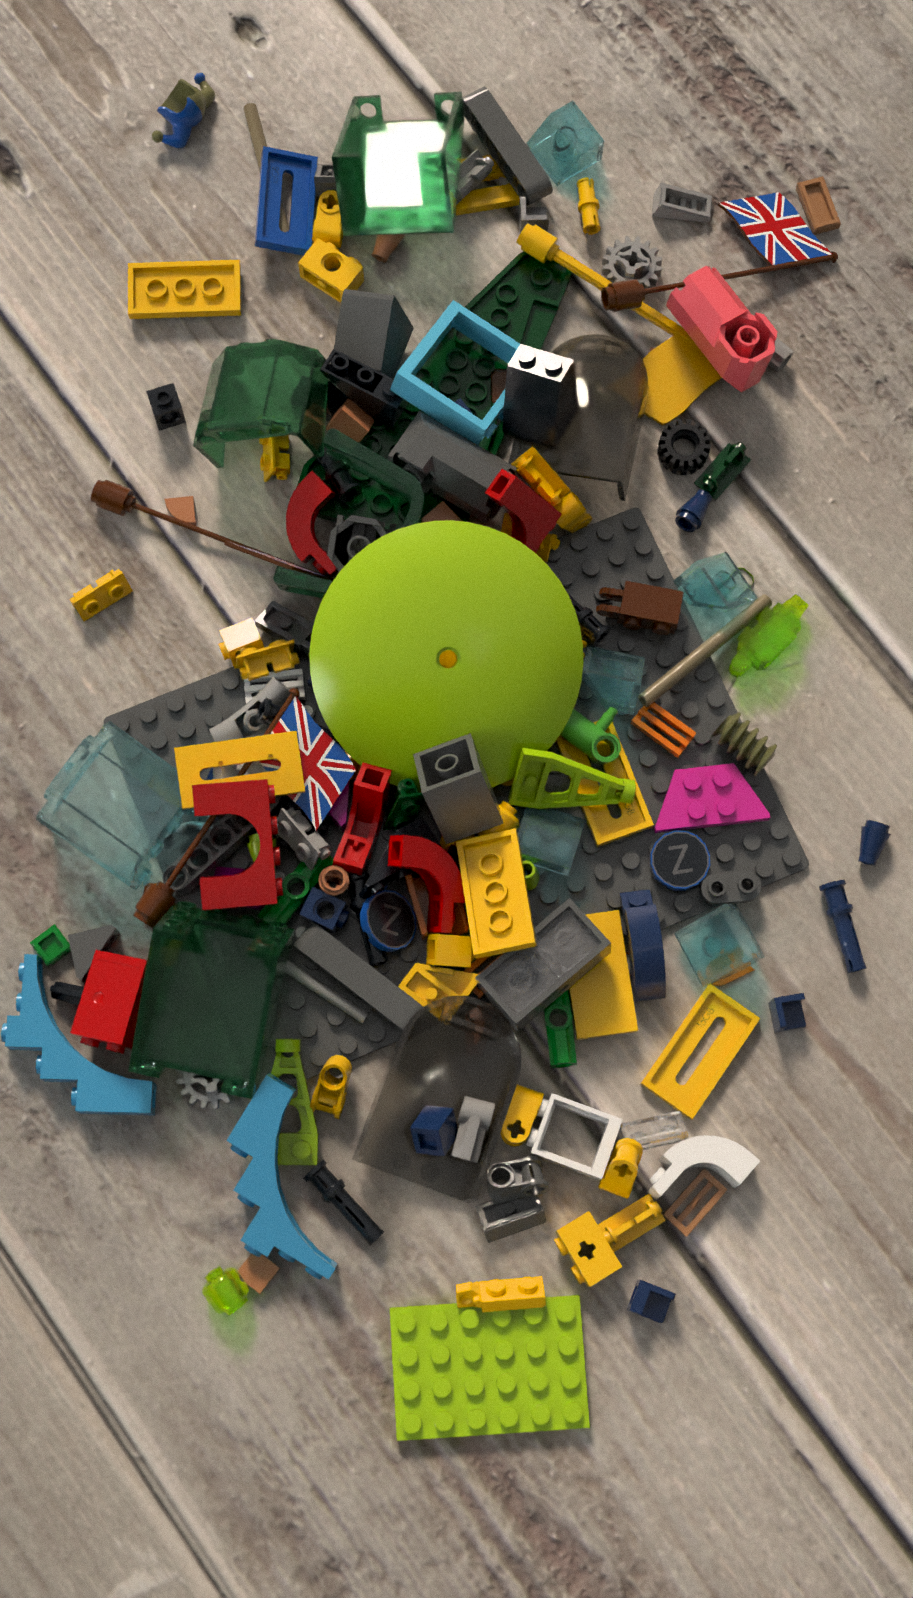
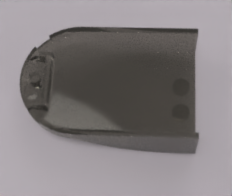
M599 334L575 337L560 344L551 353L574 360L580 408L555 449L514 437L508 463L511 464L533 446L557 474L617 483L619 500L625 501L648 399L649 383L646 367L639 354L631 346L617 338Z
M468 996L443 997L425 1005L414 1014L404 1027L388 1063L352 1160L466 1203L477 1201L521 1072L522 1056L519 1041L517 1042L507 1018L489 1003ZM464 1096L495 1104L488 1131H485L477 1163L451 1156L455 1141L445 1156L416 1153L410 1127L425 1106L453 1108L456 1122H458Z

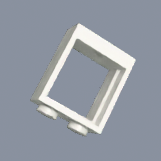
M551 1093L549 1100L543 1098L537 1116L542 1118L538 1129L532 1128L526 1144L532 1147L529 1155L539 1156L545 1161L600 1181L603 1178L623 1119ZM555 1106L605 1124L591 1167L540 1149Z

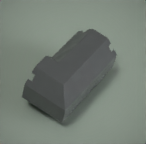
M421 411L417 413L388 455V466L393 471L398 467L401 470L399 477L405 483L422 493H428L432 489V494L439 495L486 524L489 522V518L493 519L497 515L501 506L486 495L485 491L501 469L515 476L518 475L516 467Z
M338 515L336 527L330 532L327 556L340 572L357 553L380 537L395 531L397 525L390 523L389 529H386L385 523L376 519L351 515L345 520V516Z

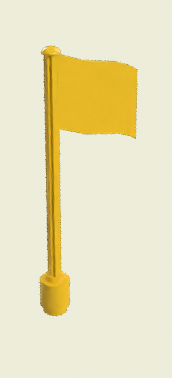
M527 223L521 231L516 243L521 246V250L538 261L545 263L547 259L549 261L553 260L599 290L612 283L560 250V246L557 245L558 238L536 224L532 226ZM642 302L641 307L631 310L666 331L672 337L651 350L624 378L606 389L663 426L680 416L707 388L722 379V377L682 326Z

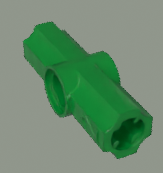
M329 855L326 859L321 860L319 857L313 870H310L304 862H301L293 873L287 875L283 880V896H277V904L266 905L257 915L258 918L279 933L299 907L306 902L312 887L316 888L319 884L318 879L321 871L333 865V858ZM298 882L305 885V889L300 895L289 893V888L292 884Z
M567 990L544 1009L551 1068H565L577 1065L569 991ZM556 1013L563 1014L567 1022L562 1026H555L550 1022L551 1016Z

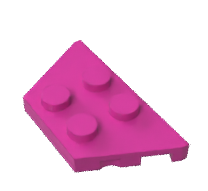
M734 763L677 769L673 773L654 832L661 833L674 830L769 821L770 813Z

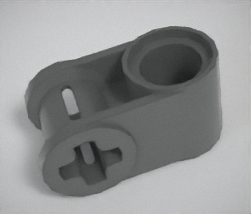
M527 1156L517 1160L498 1162L490 1166L487 1171L489 1196L497 1202H505L524 1197H537L546 1193L549 1186L548 1182L543 1178L541 1169L543 1167L542 1158L539 1156ZM497 1180L507 1181V1183L504 1185H498L494 1182H496Z

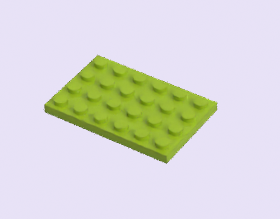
M580 1295L545 1297L546 1306L542 1308L482 1312V1308L477 1307L458 1308L457 1303L390 1307L397 1441L590 1428Z

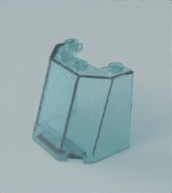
M108 721L102 726L95 738L89 735L83 739L47 787L43 796L47 799V802L38 812L36 820L129 887L137 890L139 886H145L152 877L153 872L150 871L152 864L148 862L150 858L154 859L160 854L164 847V839L169 833L173 834L180 827L183 821L181 816L184 813L190 815L194 812V808L182 809L177 769L111 721Z

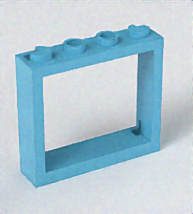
M453 300L397 371L390 390L441 424L479 445L485 436L491 438L498 426L495 424L497 419L503 421L505 390L483 420H481L415 377V375L452 327L507 363L512 359L520 343Z

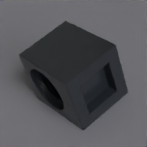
M174 383L146 391L159 431L186 423Z

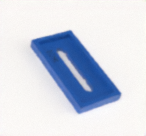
M263 146L255 247L304 256L312 246L315 204L314 176L318 157ZM284 173H289L293 178L289 231L283 232L279 228L282 178Z

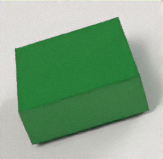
M55 924L30 942L49 968L71 952L68 940Z

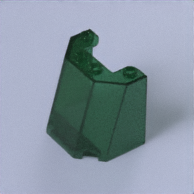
M266 339L264 342L258 343L241 342L235 346H227L212 363L193 446L216 468L224 467L225 442L285 435L299 437L316 457H323L328 378L320 372V369L326 361L325 357L318 349L277 339Z

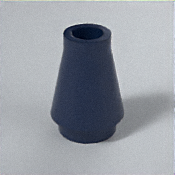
M698 490L690 500L677 510V517L675 518L677 526L686 532H694L696 529H699L708 506L712 501V496L705 490Z
M866 820L865 826H861L858 862L876 866L877 860L891 835L888 833L890 826Z

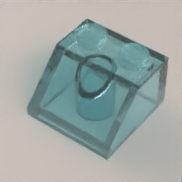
M572 100L552 112L528 140L526 145L556 186L602 160L604 140Z
M526 807L518 830L522 861L527 860L532 862L534 866L568 876L586 819L552 808L536 809Z
M723 904L674 933L702 987L738 973L765 957L737 904Z

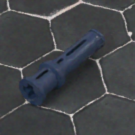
M838 880L819 886V890L824 893L828 906L826 914L829 916V919H833L847 967V973H853L867 969L850 914L853 912V905L848 903L844 889L846 882L845 880Z

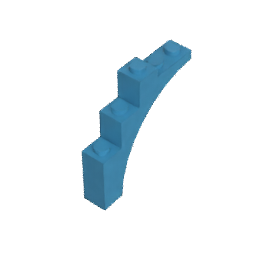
M24 954V963H20L18 969L19 981H22V992L18 993L16 997V1010L20 1012V1016L7 1015V1023L2 1025L1 1040L5 1042V1047L10 1050L42 1051V1055L37 1056L36 1073L40 1074V1079L45 1082L77 1083V1087L72 1088L71 1105L75 1106V1111L80 1114L155 1116L157 1084L153 1081L129 1079L105 1071L81 1055L61 1032L49 1008L43 983L42 958L38 955Z
M268 1073L226 1140L232 1144L230 1149L238 1155L246 1158L249 1154L253 1157L233 1191L239 1194L237 1198L250 1207H254L256 1204L260 1207L240 1241L245 1243L244 1248L257 1257H260L262 1254L268 1257L275 1246L279 1249L278 1254L287 1261L294 1263L297 1260L306 1266L305 1271L317 1279L325 1277L329 1280L337 1263L320 1251L301 1230L288 1207L280 1182L278 1167L279 1134L285 1111L296 1089L273 1074Z

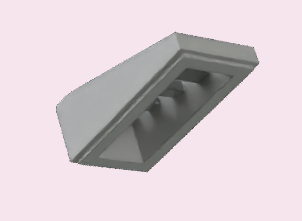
M660 183L653 196L652 216L664 219L709 222L711 220L712 196ZM686 202H690L689 208H686ZM697 203H701V211L696 210Z

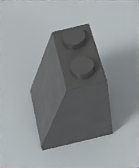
M344 289L334 349L394 379L414 327L394 295Z
M471 733L413 754L422 794L446 844L504 823L499 804Z

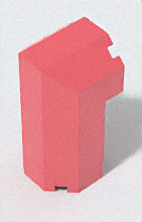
M705 266L688 275L683 280L686 286L681 291L676 287L670 293L666 306L719 375L742 393L760 382L775 352L774 345L778 331L764 314L756 312L755 315H752L716 268L711 269L710 266Z

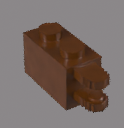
M625 581L623 590L603 587L599 591L601 598L621 602L620 607L600 604L596 607V612L600 616L618 619L617 623L623 624L628 629L638 630L645 628L651 629L653 633L658 635L675 634L684 591Z

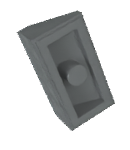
M538 1196L524 1197L505 1202L491 1200L475 1206L488 1243L546 1222L545 1213Z

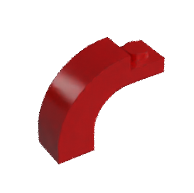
M311 471L298 484L288 503L286 512L287 536L293 551L301 562L307 564L314 557L316 560L312 564L321 574L329 573L331 576H335L339 571L316 538L315 522L320 510L336 494L315 472Z
M362 763L354 782L353 799L348 822L334 856L333 865L340 866L347 872L362 876L366 863L372 856L382 825L390 790L391 769Z
M391 835L387 866L413 870L422 877L429 893L427 932L452 933V926L456 918L454 903H465L461 873L456 863L441 846L428 839L408 835Z

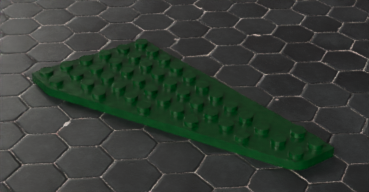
M523 251L477 294L465 308L518 343L541 350L568 288L572 272L553 260L549 261L547 259L545 263H542ZM452 327L415 377L453 402L461 398L473 415L483 420L494 405L491 401V372L494 369H507L508 363ZM408 401L406 408L394 427L373 418L374 423L369 432L353 450L347 448L334 436L327 442L339 461L347 464L349 474L353 480L362 486L360 494L353 500L343 503L338 499V492L332 484L326 481V472L314 455L304 464L298 481L299 484L313 471L336 494L320 510L317 516L318 518L336 523L338 515L345 516V520L349 516L354 515L384 522L386 529H389L390 523L396 524L397 530L421 523V519L442 501L463 522H468L471 514L439 495L432 494V489L428 493L420 492L399 477L401 470L398 467L393 471L388 466V455L417 413L421 411ZM499 419L495 422L498 426L491 438L485 436L479 444L480 447L494 455L497 454L505 435L502 431L503 421Z

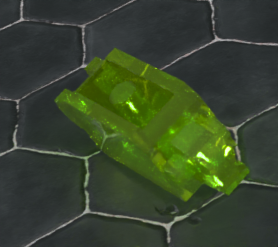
M795 594L783 604L778 602L772 609L767 606L756 618L758 623L752 629L748 626L737 638L739 641L735 650L737 654L731 660L728 669L731 676L741 678L751 667H754L756 670H766L796 639L797 633L801 630L799 619L809 606L800 596Z

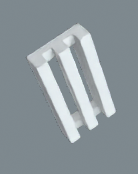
M302 669L285 670L278 673L269 672L268 676L251 681L248 678L244 679L246 704L255 697H252V693L260 692L266 686V684L251 685V683L269 682L273 677L277 680L297 679L296 681L281 683L288 689L298 688L300 692L298 699L306 700Z

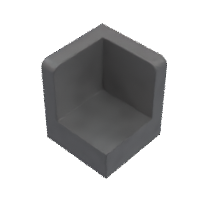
M520 197L518 213L520 233L527 223L532 226L536 224L548 232L549 215H547V208L526 207V197Z

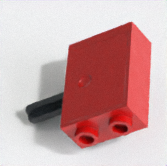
M95 950L85 986L82 987L57 981L50 987L51 997L55 1000L78 1004L70 1033L81 1037V1044L98 1048L99 1043L107 1044V1050L124 1054L125 1049L138 1051L162 967L145 959Z

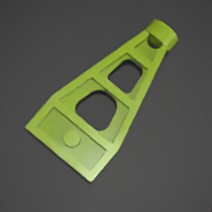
M522 748L508 799L510 805L536 809L619 804V802L631 804L635 796L636 784L635 780L614 777L553 752ZM559 771L571 777L569 789L564 792H546L544 789L549 773ZM585 778L599 782L598 793H577L581 779Z
M276 1039V1056L271 1074L277 1078H280L282 1074H293L296 1077L298 1095L296 1098L291 1099L289 1105L297 1108L301 1120V1129L298 1132H280L278 1165L318 1164V1128L314 1112L310 1108L311 1098L300 1056L301 1039ZM282 1052H294L292 1057L287 1058Z

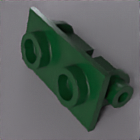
M741 442L737 444L728 443L697 478L694 485L701 490L707 491L716 501L751 461L745 455L746 446Z
M406 778L398 783L397 795H394L385 811L387 820L383 826V831L398 830L415 820L425 798L422 792L418 793L412 779Z

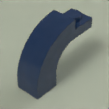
M650 889L620 893V904L629 945L630 981L635 1002L665 998L666 973L663 942L656 904L653 905Z

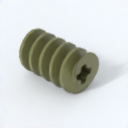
M740 712L732 716L729 715L713 732L711 738L721 734L718 744L722 746L730 742L727 752L730 754L739 750L736 760L739 762L748 758L745 768L748 770L757 766L754 776H757L775 756L777 744L766 747L768 736L757 739L759 729L755 728L748 731L749 720L739 723Z

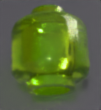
M219 1265L204 1277L207 1283L202 1288V1295L216 1313H226L229 1316L248 1301L246 1296L249 1292V1286L236 1268L228 1267L223 1270Z

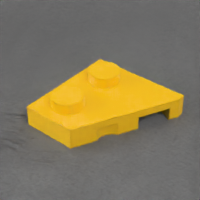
M415 963L398 987L420 1003L431 1014L448 1025L477 986L475 977L479 974Z

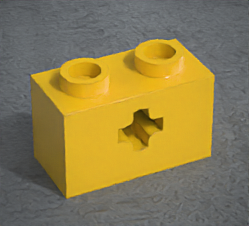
M590 1211L555 1231L558 1238L554 1239V1242L562 1256L564 1257L568 1254L573 1261L574 1266L570 1269L579 1284L585 1282L587 1287H591L622 1268L621 1263ZM583 1242L585 1245L591 1244L593 1246V1250L590 1252L591 1259L578 1255V1252L581 1250L579 1243Z

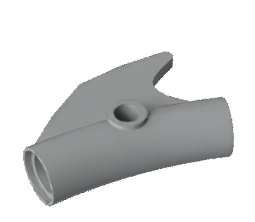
M273 677L245 706L226 720L209 729L214 741L219 742L264 735L270 725L267 723L252 724L250 718L257 715V711L265 698L271 699L273 704L282 707L291 694L289 692L290 689Z

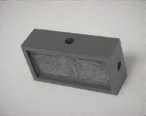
M570 898L534 927L536 947L504 953L475 977L478 988L517 1032L611 953V942Z

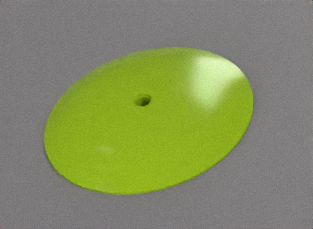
M454 520L423 522L397 529L380 537L357 553L341 569L321 601L313 625L309 652L310 675L314 695L324 721L335 739L360 765L364 762L391 769L390 784L398 786L401 780L410 778L414 781L419 793L422 791L413 754L469 733L472 735L491 786L495 787L514 778L522 748L547 751L562 733L576 704L583 672V642L576 611L568 593L551 568L535 552L503 532L471 522ZM446 650H451L456 656V662L450 668L443 667L439 662L440 654Z

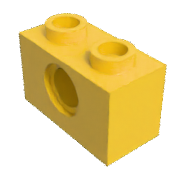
M319 238L316 239L298 262L301 278L340 303L344 289L358 290L364 282L363 266L354 257L348 258L334 244L330 242L325 243ZM331 268H337V269H338L337 271H334V272L328 271V270L331 269Z

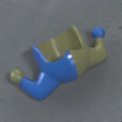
M197 73L194 76V81L200 85L201 91L184 79H180L164 103L158 107L157 112L172 124V134L164 135L161 131L156 130L152 133V140L154 142H163L175 148H184L187 145L192 127L202 121L206 109L215 100V91L205 81L203 73Z

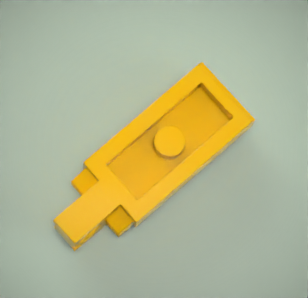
M542 1276L493 1279L456 1285L458 1308L477 1307L482 1308V1312L542 1308L546 1306Z

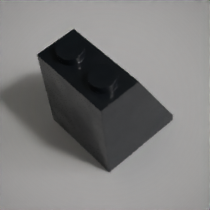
M520 344L507 365L502 431L505 434L555 449L580 408L574 360Z

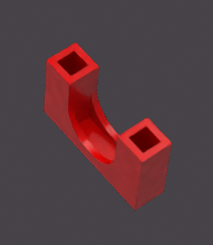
M504 469L500 470L485 491L486 495L509 514L512 521L511 537L520 541L535 553L548 533L554 529L562 515L517 476Z
M267 779L192 785L194 816L239 815L247 819L255 827L260 840V849L256 860L243 872L232 875L200 877L202 910L277 904V896H283L282 877L275 878L274 867L281 865L279 847H273L272 835L278 834L277 816H270L269 805L276 803L274 785H268Z

